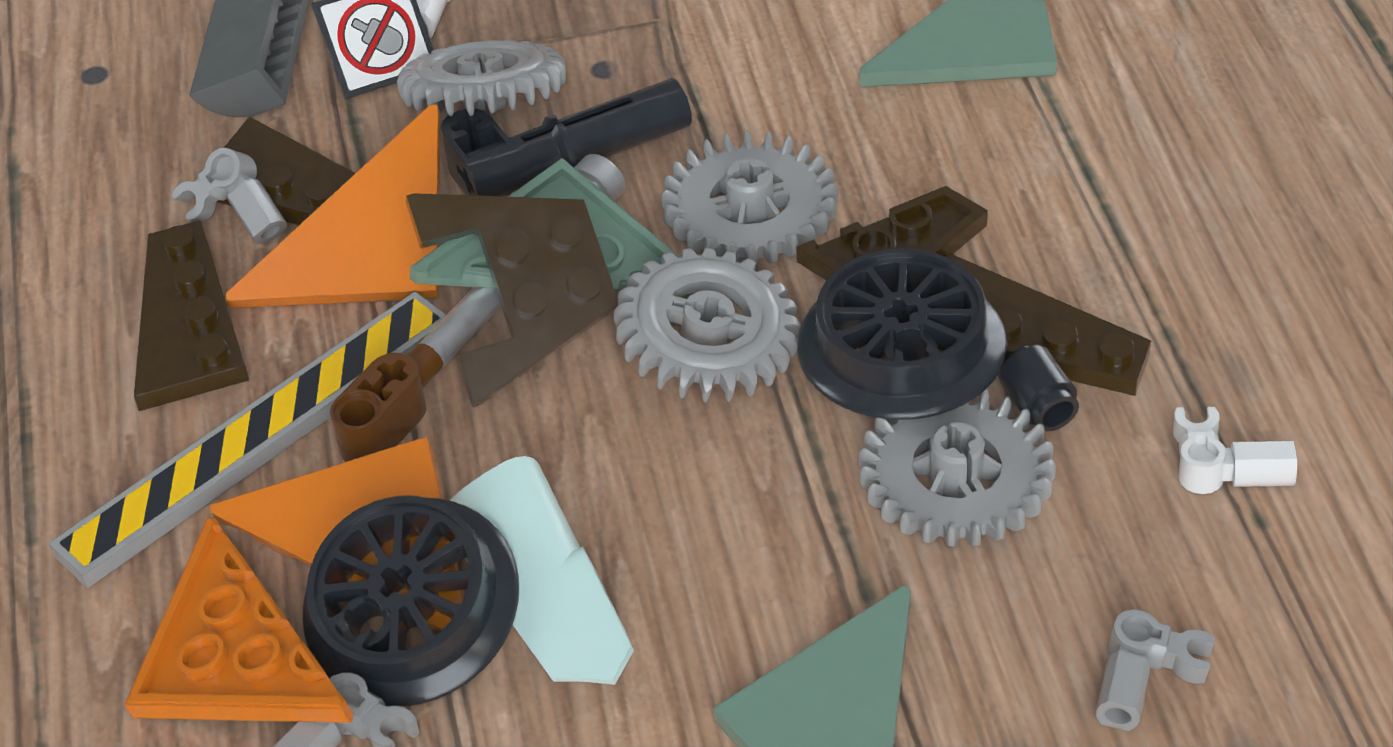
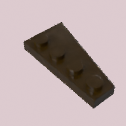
M251 117L247 118L224 147L249 155L254 160L257 167L255 179L262 183L285 221L300 225L355 174V172ZM228 199L217 201L218 203L231 206Z
M201 220L148 234L134 399L138 411L249 381Z
M947 252V258L962 265L976 278L984 292L985 298L999 314L1007 339L1004 362L1018 348L1034 345L1044 346L1053 355L1070 381L1136 396L1150 355L1151 340Z

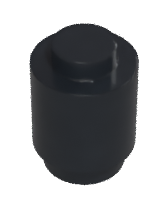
M1039 345L1021 347L1014 350L1006 358L999 373V381L1020 412L1023 409L1029 410L1031 425L1042 424L1045 431H1054L1067 425L1076 416L1079 409V402L1076 399L1077 390L1046 347Z

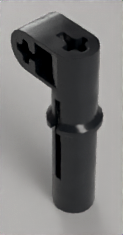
M670 78L561 119H557L555 115L547 116L544 118L541 126L509 138L491 115L479 109H474L472 116L469 115L467 109L455 111L452 116L448 115L442 121L441 133L449 173L465 195L505 196L520 189L561 158L572 167H575L589 154H597L605 158L689 127L692 123V114L682 86L676 79Z

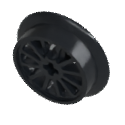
M906 248L871 252L857 257L837 269L824 283L817 301L807 312L802 321L797 339V353L802 370L807 379L822 395L837 405L855 413L893 420H910L936 416L970 402L985 391L999 374L1007 349L1003 322L993 305L985 298L984 292L976 278L962 265L945 256L925 250ZM865 346V347H864L862 350H860V351L855 350V349H858V348H861V347Z
M395 496L374 501L352 512L338 523L326 536L314 556L308 574L303 602V629L308 649L325 671L328 678L340 673L359 675L366 682L368 690L383 699L385 706L418 705L444 697L474 679L487 667L503 646L512 628L519 601V575L516 561L511 548L501 532L487 518L465 505L440 498H424L419 496ZM419 535L410 550V537ZM441 537L449 542L432 553ZM393 539V554L387 556L382 547L385 542ZM371 551L374 552L378 559V563L375 566L361 561ZM461 559H468L469 567L467 570L442 572ZM354 573L367 579L347 582L353 577ZM406 588L409 592L404 596L401 595L399 592ZM467 589L464 600L459 605L438 595V592ZM349 601V602L346 604V606L343 608V605H342L341 602ZM435 611L452 618L448 625L438 634H434L427 623ZM376 616L384 618L383 625L377 633L372 630L360 633L363 624L367 620ZM419 627L425 637L424 643L406 649V634L408 630Z

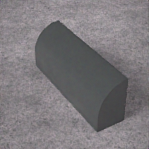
M215 0L189 96L204 108L230 117L254 116L284 105L288 95L309 0Z

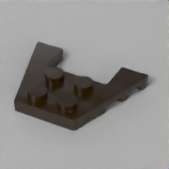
M420 193L406 196L405 202L421 249L471 234H476L479 237L512 336L511 339L458 354L457 362L472 407L483 404L494 393L518 376L520 378L535 364L555 350L564 347L618 307V298L584 199Z

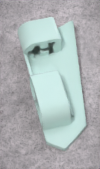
M527 456L506 460L465 486L450 501L465 505L483 515L506 539L515 558L519 575V601L513 626L552 681L592 682L615 685L634 652L625 628L583 546H579L539 463L534 458Z

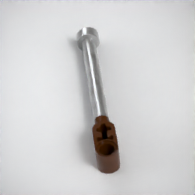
M589 154L574 167L614 202L625 192L626 184L622 173L610 160L603 156ZM473 287L408 355L389 353L378 357L336 398L331 406L330 415L339 452L345 462L397 446L421 421L426 413L423 388L501 307L496 288Z

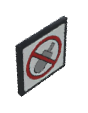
M320 0L311 4L345 100L396 84L398 74L406 64L418 56L431 54L434 50L416 0Z

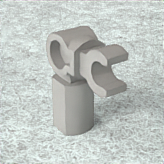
M219 148L213 151L206 161L205 168L198 173L199 178L194 182L185 181L180 183L171 194L175 200L187 202L195 195L196 204L185 215V218L190 222L201 220V223L207 221L212 216L218 200L228 199L253 241L257 244L271 242L287 228V222L258 179H255L257 167L254 160L249 155L228 148Z
M1134 609L1123 611L1114 621L1107 645L1109 658L1106 662L1096 708V718L1102 725L1125 731L1136 728L1141 720L1151 669L1160 671L1161 667L1169 668L1186 682L1194 684L1205 683L1211 662L1196 659L1190 654L1209 657L1214 645L1215 636L1198 629L1187 630L1183 633L1170 631L1171 626L1158 623L1157 619L1147 612Z
M340 673L329 679L353 712L352 722H297L273 747H337L342 742L341 734H353L359 739H366L367 737L370 739L372 747H395L394 741L387 737L390 732L403 731L415 738L419 734L417 720L411 711L400 706L385 707L383 699L370 692L366 682L359 675Z

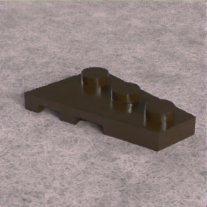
M944 186L890 208L889 217L862 227L859 222H855L840 228V237L820 245L813 239L796 246L797 263L827 281L837 269L847 262L880 250L918 249L946 257L947 252L955 253L987 226L988 210L948 186Z

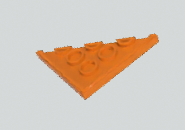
M438 104L429 105L227 291L225 301L229 308L403 300L414 291L425 299L439 298V285L415 284L409 279L411 266L439 247V244L420 248L405 202L406 196L414 193L440 194V111Z
M424 437L211 504L210 512L219 523L225 526L230 525L250 535L255 541L272 550L311 566L314 556L326 536L338 523L357 509L374 501L395 496H419L444 499L433 447L428 438ZM419 535L410 537V550ZM441 537L432 553L449 542ZM393 539L385 542L382 547L387 556L393 554ZM373 551L361 560L372 566L378 563V559ZM458 562L442 572L460 571ZM354 573L353 577L347 582L367 579ZM404 588L399 593L404 596L409 591ZM464 590L438 592V596L459 605L463 602L465 593ZM435 611L427 623L430 627L440 632L448 625L452 618Z
M207 518L124 704L133 718L351 723L354 714L345 699L337 691L325 671L305 643L302 642L285 615L262 586L235 545L232 544L217 520L215 518Z

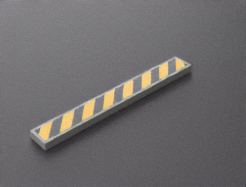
M414 291L49 542L48 544L53 556L87 589L330 419V409L333 402L375 359L389 353L408 355L446 314Z

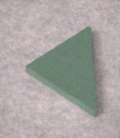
M947 0L860 68V87L1056 75L1057 57L1045 0Z
M563 158L508 196L584 199L616 296H618V293L623 288L627 287L630 275L637 272L642 273L644 263L655 261L660 264L661 255L669 252L673 253L677 258H681ZM476 234L444 242L410 268L409 279L415 284L495 288L479 237ZM687 294L681 298L688 299L692 294Z
M903 585L714 707V722L737 747H894L911 605V590L906 585Z

